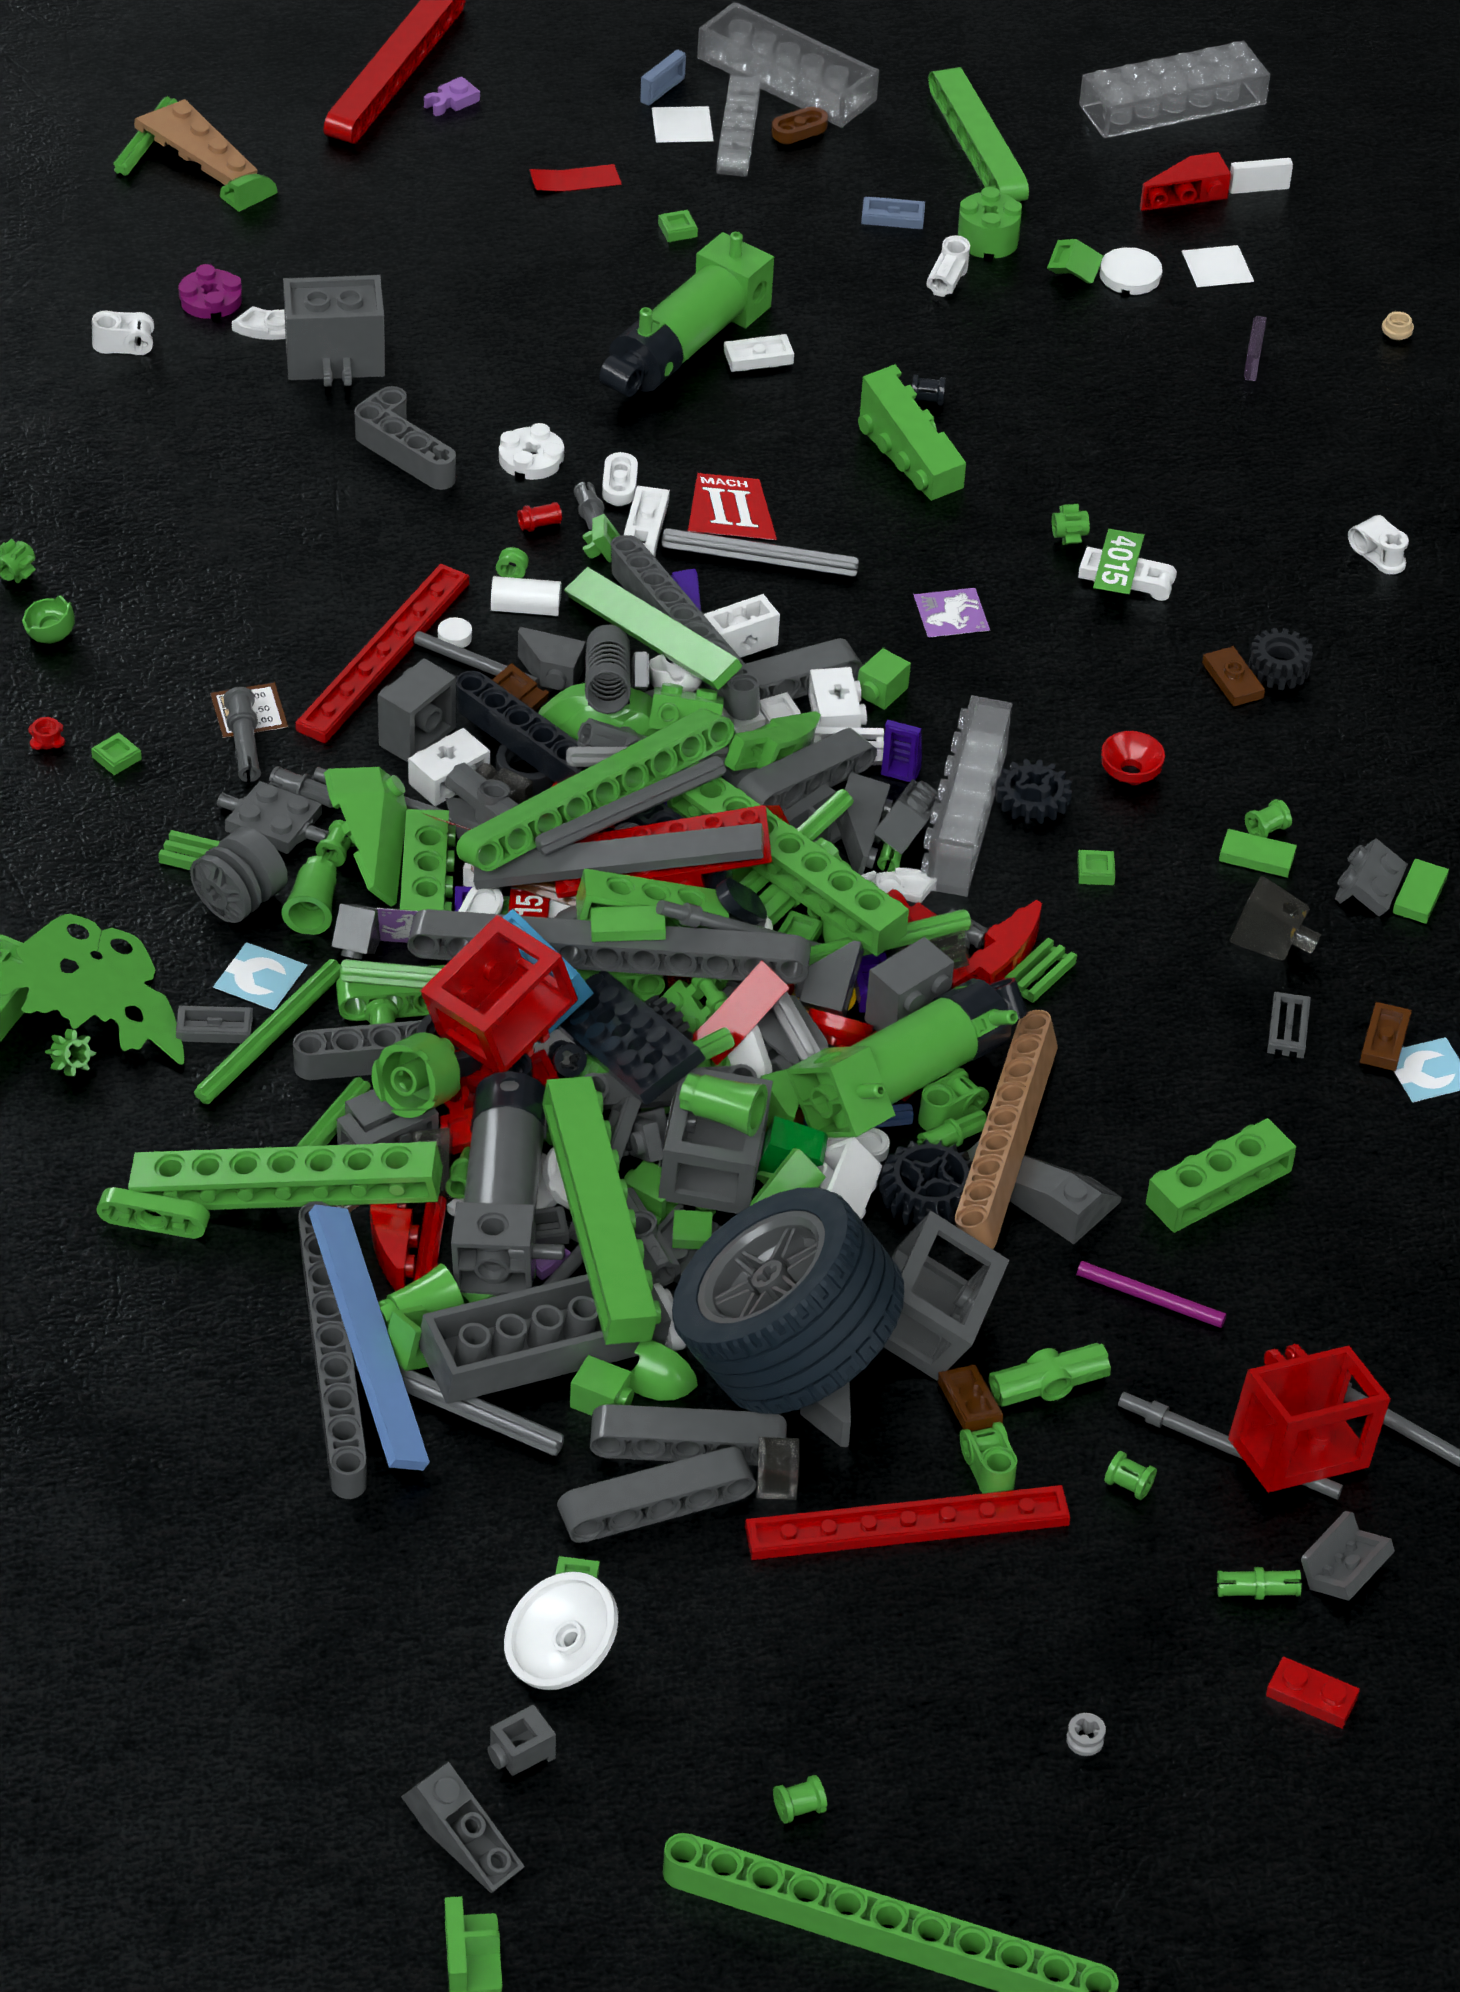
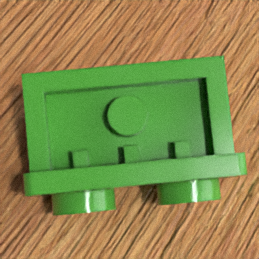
M662 683V688L655 687L649 727L661 730L700 709H706L722 715L724 697L717 696L718 692L712 689L698 688L697 693L683 691V686L678 684Z

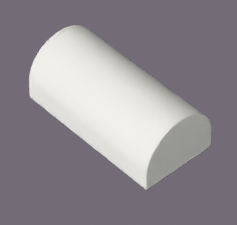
M493 576L491 611L558 616L561 599V581Z

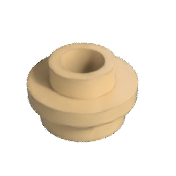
M1392 312L1388 314L1382 323L1383 333L1393 340L1406 339L1413 334L1414 325L1412 319L1404 312Z

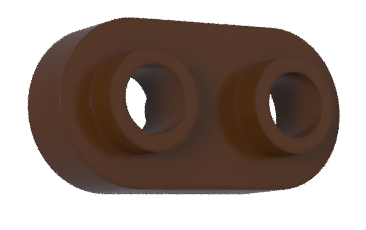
M806 107L778 116L772 122V137L780 143L788 145L819 135L827 129L828 114L819 107Z

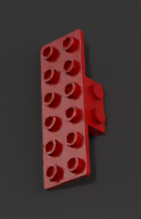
M765 805L601 832L575 842L583 843L762 823L764 831V858L623 873L622 875L706 888L702 874L772 862ZM581 878L555 881L557 897L576 896Z

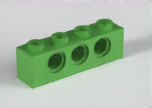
M406 809L400 910L420 911L430 909L452 911V902H446V897L453 898V876H447V872H454L455 850L448 849L449 846L456 845V825H449L447 822L425 815L428 814L449 821V810Z
M585 868L576 894L577 920L591 921V907L657 906L660 900L680 905L684 903L694 904L702 907L705 912L729 918V912L720 903L715 889ZM665 916V926L690 927L680 924L678 919ZM699 925L698 927H696V928L711 929V928L704 927V926H700V925Z
M1269 1118L1255 1125H1248L1240 1133L1226 1140L1217 1141L1211 1148L1197 1155L1188 1156L1180 1164L1166 1171L1161 1170L1149 1180L1146 1205L1175 1233L1291 1172L1296 1146Z

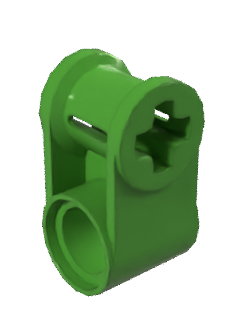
M957 1068L947 1076L923 1088L918 1123L923 1129L928 1131L944 1124V1121L948 1118L958 1120L982 1110L988 1102L989 1092L984 1087H977L969 1079L968 1073L963 1068Z
M995 1422L991 1428L973 1432L969 1429L961 1430L960 1445L965 1461L970 1465L982 1493L1014 1490L1017 1457L1008 1441L1003 1424Z

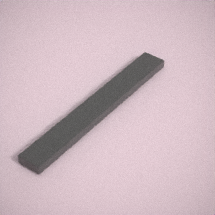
M762 823L574 843L546 856L538 852L537 848H534L492 871H482L474 867L473 882L476 890L578 879L582 877L584 868L623 874L764 858V831Z

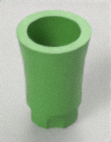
M312 856L299 869L291 894L282 908V918L292 930L301 934L316 935L326 931L331 925L332 901L337 882V871L333 862L327 861L323 856Z
M689 1073L680 1090V1108L693 1112L695 1116L713 1120L752 1137L758 1131L763 1120L768 1090L765 1084L743 1083L706 1074L700 1076Z
M440 1263L421 1278L387 1295V1299L379 1301L378 1304L388 1332L392 1311L421 1305L427 1310V1313L463 1305L464 1301L452 1274L444 1264Z

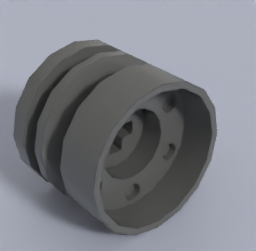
M245 826L235 829L223 838L217 847L209 849L205 855L193 861L190 867L191 881L202 902L213 914L230 923L244 920L248 917L249 913L257 910L262 902L268 901L280 892L288 882L285 863L276 847L263 834Z

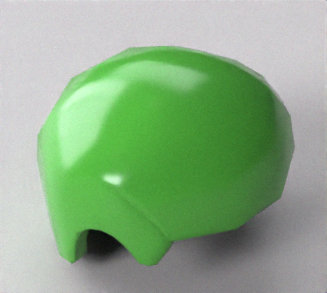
M60 595L56 599L45 598L33 602L25 610L22 623L27 634L33 640L52 644L62 641L71 633L75 624L74 611L71 603H68Z

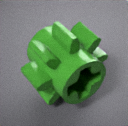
M1079 504L1060 506V513L1052 514L1054 538L1062 537L1063 545L1081 543V536L1089 534L1088 512L1079 511Z
M10 539L7 543L0 545L1 578L7 581L14 579L16 583H19L36 570L31 565L35 560V553L27 543L23 541L15 543L13 539Z
M66 1029L65 1038L59 1035L51 1036L54 1043L51 1049L45 1051L46 1054L51 1055L54 1061L50 1067L51 1069L61 1070L64 1068L66 1076H75L76 1068L87 1071L90 1069L87 1063L90 1060V1056L96 1055V1052L90 1050L87 1044L90 1036L81 1035L77 1038V1032L73 1029Z

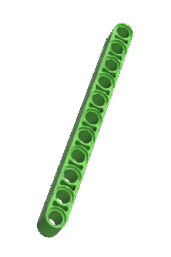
M675 1834L665 1843L663 1863L665 1881L676 1889L998 1992L1118 1991L1119 1980L1116 1973L1111 1968L1090 1960L692 1834ZM677 1860H687L689 1862L682 1863ZM722 1872H723V1873H728V1874H730V1875L722 1876V1875H719V1874H717V1873H722ZM764 1885V1886H769V1887H771V1888H769V1889H763V1888H760V1887H758V1886ZM803 1898H804V1899H809V1900H811V1901H810V1902H803V1901H801V1900H799V1899H803ZM840 1912H850L853 1915H844ZM881 1925H891L895 1928H885ZM923 1938H932L936 1941L930 1942L924 1940ZM973 1951L977 1953V1955H969L965 1952ZM1013 1964L1020 1968H1010L1006 1965ZM1051 1977H1052V1978H1058V1979H1060L1061 1981H1060V1982H1055V1981H1051V1980L1048 1979V1978H1051Z

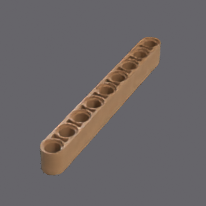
M1044 1010L1029 1011L1025 1017L1018 1021L955 1214L956 1227L991 1249H994L1058 1049L1051 1016Z

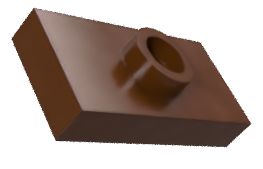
M1234 646L1203 654L1202 664L1233 707L1264 698V687Z
M976 1365L938 1372V1384L963 1429L976 1431L990 1428L995 1422L1003 1424V1413Z

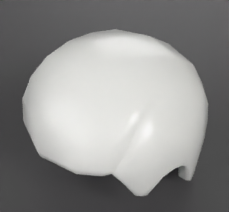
M662 654L649 661V677L654 689L655 687L662 688V683H673L683 686V691L694 692L702 683L701 679L674 662H668Z

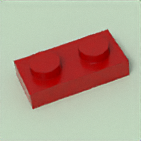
M1283 1656L1268 1685L1266 1696L1343 1729L1358 1699L1360 1688Z

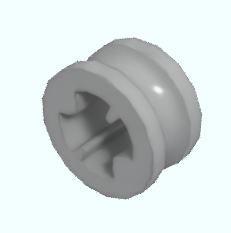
M1081 1713L1074 1716L1068 1725L1067 1744L1074 1753L1082 1756L1098 1753L1104 1745L1106 1726L1103 1720L1092 1713ZM1083 1730L1086 1734L1093 1732V1738L1090 1739L1086 1734L1079 1736V1731Z

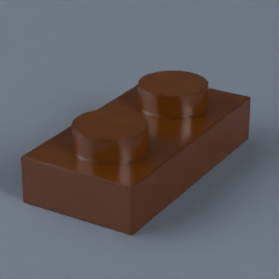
M1380 1002L1375 1003L1360 1063L1396 1071L1412 1010Z

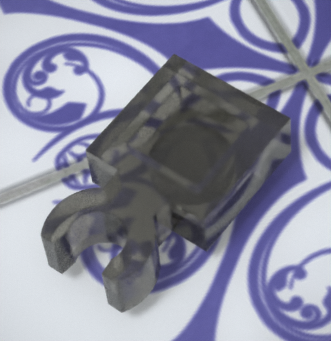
M484 762L476 768L475 771L486 780H499L506 783L510 788L509 798L518 805L532 798L533 781L505 768L497 772L492 765Z

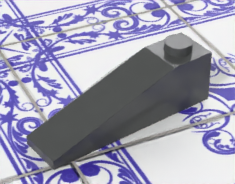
M979 1141L967 1151L970 1161L974 1159ZM1024 1155L1010 1202L1075 1244L1121 1202L1122 1197L1092 1177Z

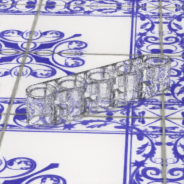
M730 75L717 156L716 174L747 177L760 97L761 77Z

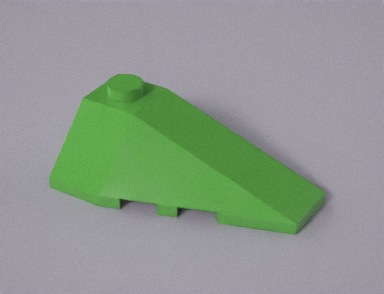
M380 767L328 769L324 772L328 795L333 807L336 809L340 807L346 819L341 824L344 834L349 836L358 848V851L353 855L365 884L370 892L392 907L397 903L407 809L404 798L405 787L397 776H390Z

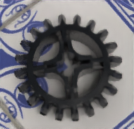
M926 1138L922 1145H918L911 1140L907 1148L898 1146L895 1154L888 1155V1159L880 1172L879 1192L880 1197H883L884 1208L891 1209L893 1218L903 1217L902 1220L905 1226L912 1222L918 1225L930 1211L954 1224L955 1214L973 1162L970 1161L968 1152L958 1153L956 1144L945 1147L942 1139L938 1144H930Z

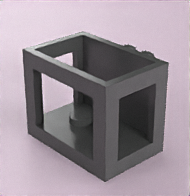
M380 275L283 278L288 380L323 379L324 386H331L333 378H342L344 386L352 385V378L385 376L384 309Z
M695 1067L689 1073L700 1076L706 1074L743 1083L765 1084L768 1090L766 1110L758 1131L754 1136L750 1137L729 1126L695 1116L693 1112L682 1110L680 1108L679 1095L682 1084L688 1074L681 1078L664 1146L658 1198L666 1199L667 1202L738 1214L750 1206L753 1198L756 1175L767 1129L773 1081Z
M930 1211L898 1245L892 1256L893 1261L901 1270L904 1280V1302L896 1328L884 1345V1348L937 1381L938 1372L947 1371L973 1345L1009 1260ZM937 1235L984 1264L969 1281L927 1256Z

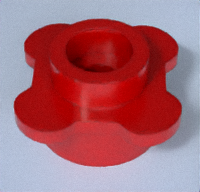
M39 718L28 728L29 734L32 735L30 746L33 749L60 748L65 744V739L61 736L63 725L54 718Z

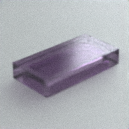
M1256 316L1253 320L1244 371L1245 380L1256 381L1267 317Z

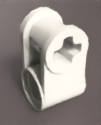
M108 310L97 312L92 318L93 348L103 354L144 355L153 346V339L150 334L154 329V321L149 315L142 312L125 313ZM138 321L141 322L140 330L137 329ZM138 338H141L140 346H137Z
M1375 515L1349 530L1348 540L1353 550L1369 560L1381 572L1398 574L1405 569L1406 559L1404 557V550L1409 544L1408 536L1395 528L1383 516Z

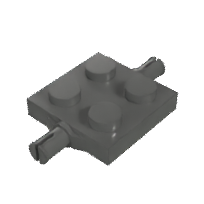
M261 781L243 798L239 799L222 792L217 800L218 807L233 811L225 820L226 832L231 833L243 826L253 828L263 834L278 851L289 854L296 844L304 840L310 839L319 843L321 840L326 839L329 831L313 826L322 815V803Z

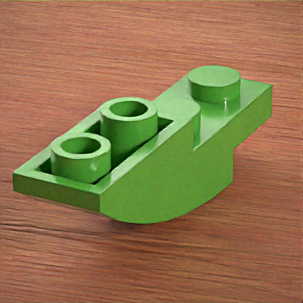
M814 711L772 718L765 729L735 733L734 738L729 743V751L724 764L732 771L755 767L760 769L809 746L821 714Z

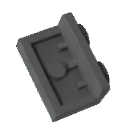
M1375 838L1365 847L1359 845L1348 858L1350 865L1338 880L1337 884L1340 888L1335 900L1342 903L1353 895L1377 916H1381L1388 911L1408 864Z
M1344 1511L1301 1558V1562L1310 1590L1349 1601L1395 1550L1391 1538L1359 1530L1354 1513Z

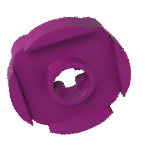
M209 264L198 266L196 272L188 274L178 285L182 308L195 317L211 318V313L221 312V317L227 316L235 312L242 303L241 278L229 272L215 269L214 266Z

